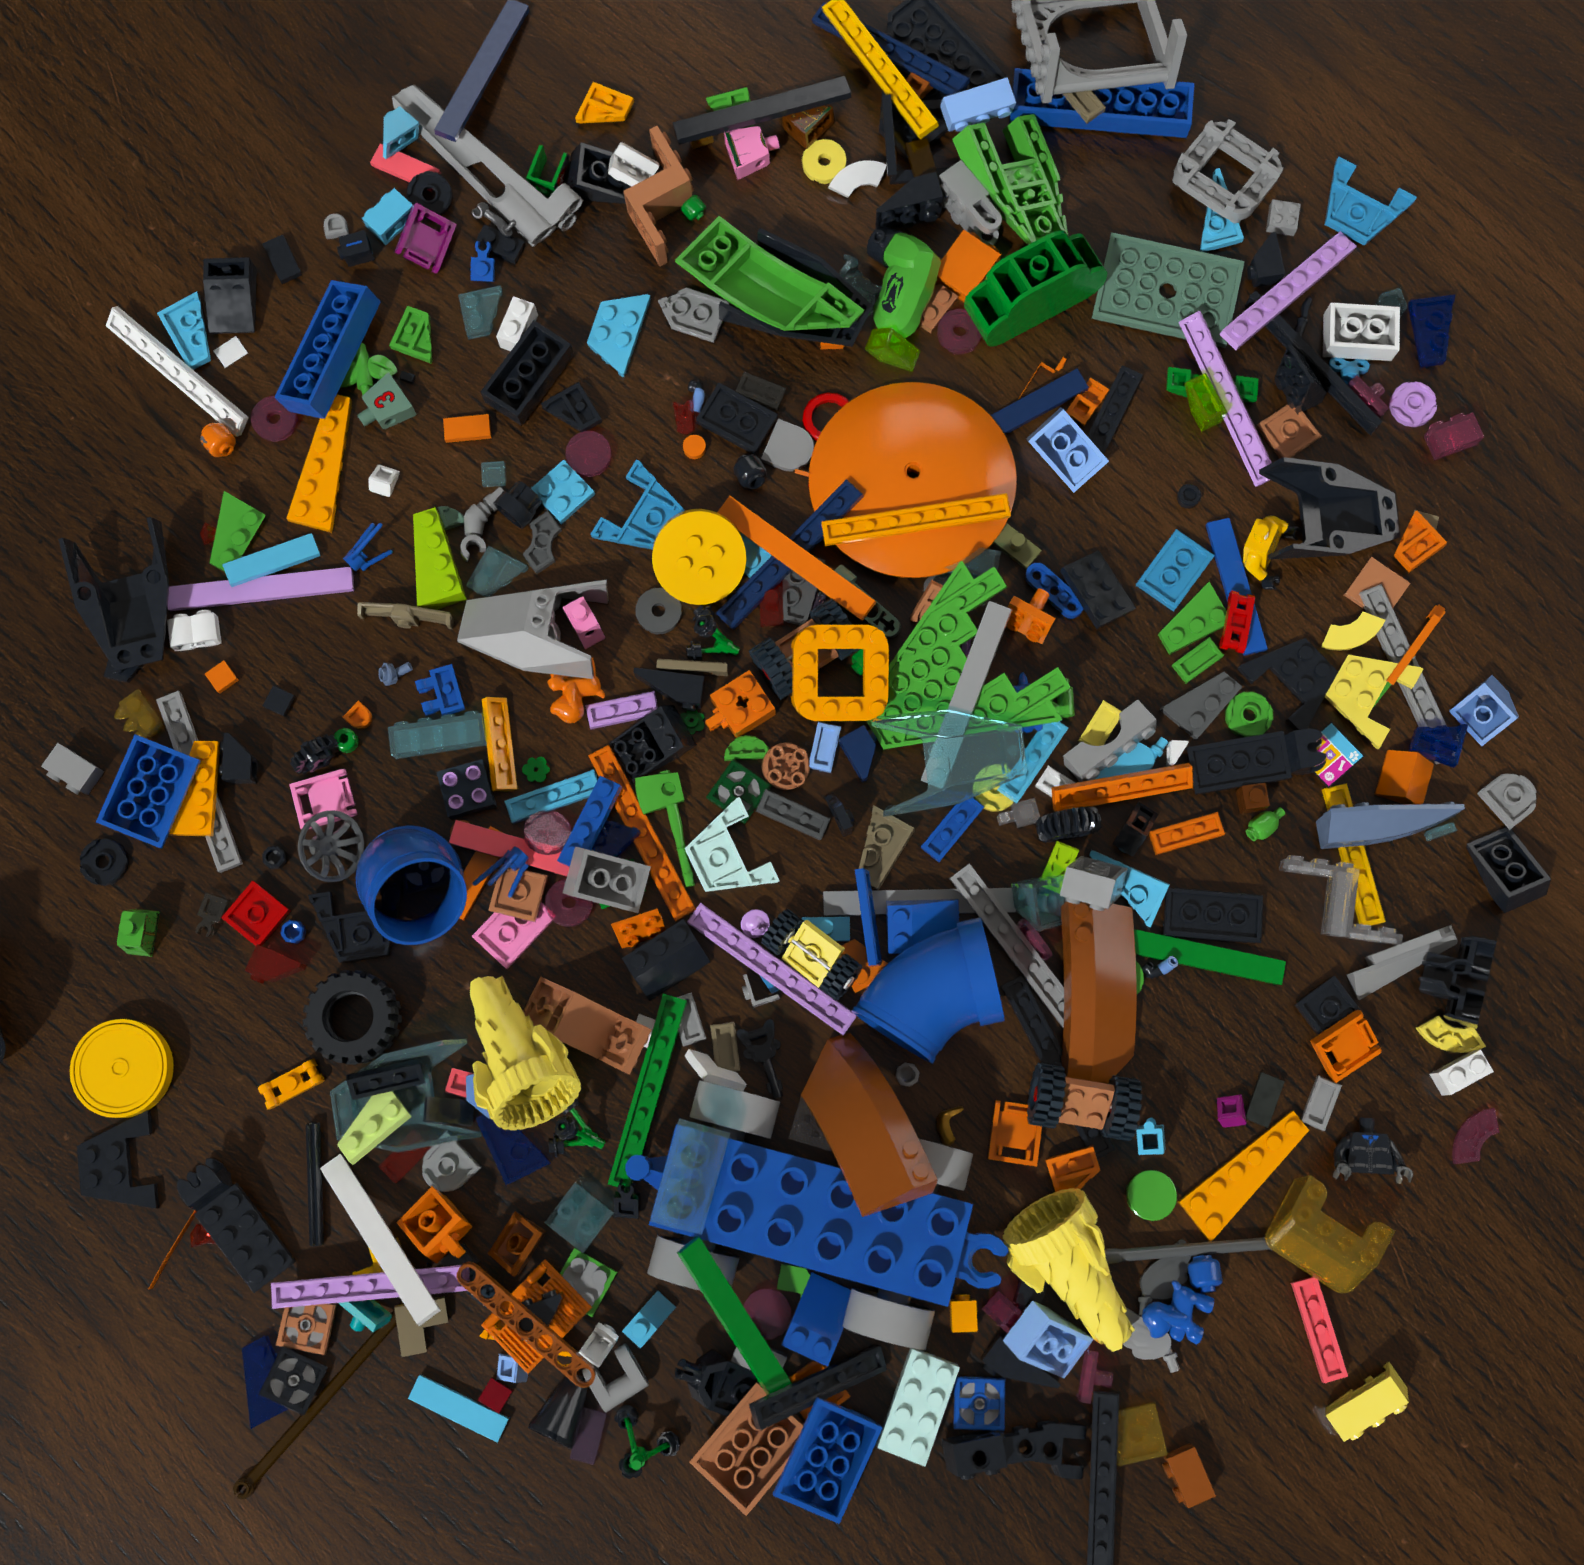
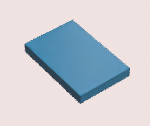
M1176 529L1138 580L1136 586L1174 612L1215 555Z

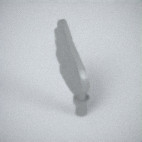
M1126 1308L1127 1312L1125 1314L1135 1331L1132 1332L1131 1337L1123 1345L1132 1349V1354L1136 1358L1151 1360L1163 1357V1360L1167 1362L1170 1373L1179 1371L1176 1360L1178 1356L1176 1352L1172 1351L1171 1338L1168 1332L1161 1338H1152L1150 1331L1143 1322L1142 1316Z

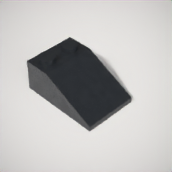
M581 142L571 153L568 186L583 200L626 204L623 191L631 187L608 174L610 158L613 152Z
M1505 827L1466 845L1490 896L1503 913H1507L1547 895L1551 878L1512 829L1509 830Z

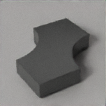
M549 511L529 523L533 532V538L523 556L536 575L555 563L552 555V544L556 536L562 531Z

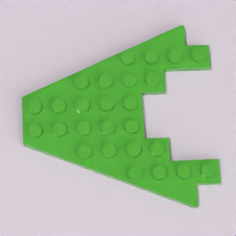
M959 562L890 663L887 706L882 715L867 721L883 749L936 741L967 660L960 646L975 637L978 631L968 613L1007 588L995 567L974 579L964 562ZM1057 667L1017 693L1007 675L1003 673L986 685H983L964 737L1060 722L1063 719L1051 700L1069 690L1071 686Z

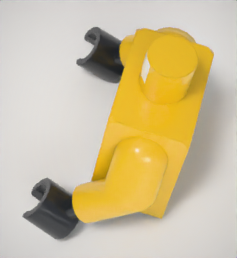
M1272 515L1263 518V520L1256 519L1245 543L1243 566L1261 581L1262 588L1265 590H1276L1274 583H1280L1278 576H1267L1266 570L1271 559H1268V555L1275 552L1282 533L1287 539L1298 540L1295 537V531H1302L1301 527L1288 525L1287 522Z

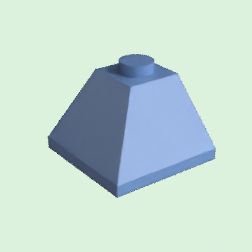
M1493 675L1477 686L1449 711L1481 746L1519 717L1509 692Z

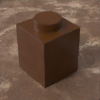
M1266 783L1244 785L1236 790L1240 814L1264 811L1270 806Z

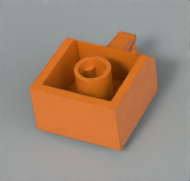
M748 670L710 694L711 701L716 708L712 711L714 715L707 719L705 724L710 731L715 730L721 725L723 729L729 727L735 738L776 715V711L751 671ZM739 702H747V707L739 706Z
M433 1186L396 1222L418 1250L435 1263H438L448 1252L459 1259L466 1252L459 1241L473 1227L448 1197Z

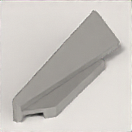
M1446 926L1365 957L1368 967L1347 974L1356 999L1361 1000L1422 964V961H1426L1428 952L1440 954L1456 945L1458 940L1452 926Z

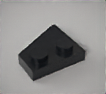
M833 792L824 796L842 836L846 837L852 834L853 822L855 820L850 809L845 810L843 804Z

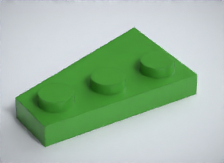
M225 491L223 492L210 558V564L224 572L222 564L242 557L266 516Z
M1210 582L1158 634L1169 655L1224 627L1227 611Z

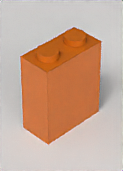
M963 230L942 258L936 284H942L958 295V299L964 302L968 293L978 284L985 281L988 271L1000 261L1001 254L995 246L983 243L977 234Z

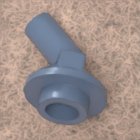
M409 662L396 669L393 664L383 663L382 668H379V679L385 686L396 684L398 677L412 671L413 667Z

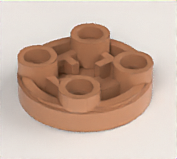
M779 743L771 747L764 755L762 761V772L766 781L780 790H791L802 785L810 770L807 752L793 743Z

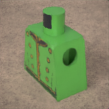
M140 909L124 910L121 914L117 945L127 954L152 957L160 912Z

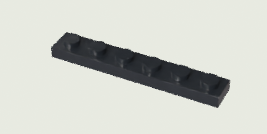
M875 1344L750 1403L749 1407L755 1428L761 1431L813 1406L816 1398L825 1400L886 1371L887 1367L881 1346Z

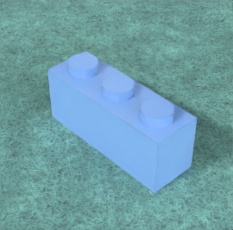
M1004 78L943 97L940 107L948 131L956 130L959 132L968 125L987 123L991 118L997 116L999 118L1009 116L1016 105V101L1008 78Z

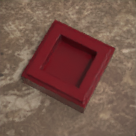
M492 1377L478 1401L495 1412L500 1413L513 1390Z

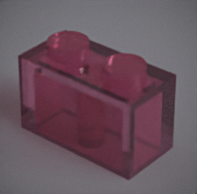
M1464 413L1457 414L1445 423L1442 420L1437 421L1429 426L1430 429L1424 435L1434 460L1476 446L1484 438L1474 413L1464 415Z

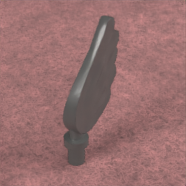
M1180 1239L1175 1244L1187 1243L1183 1239ZM1191 1256L1157 1259L1145 1269L1139 1280L1142 1290L1141 1297H1138V1302H1140L1139 1315H1142V1310L1152 1303L1153 1299L1172 1298L1174 1291L1173 1280L1178 1281L1181 1285L1187 1281L1188 1264Z

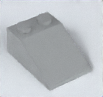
M575 846L563 894L639 913L651 866Z

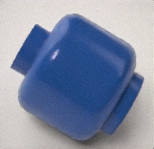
M1212 1255L1193 1257V1261L1188 1264L1191 1286L1195 1289H1200L1201 1293L1216 1292L1215 1287L1220 1286L1223 1282L1219 1261L1213 1259Z

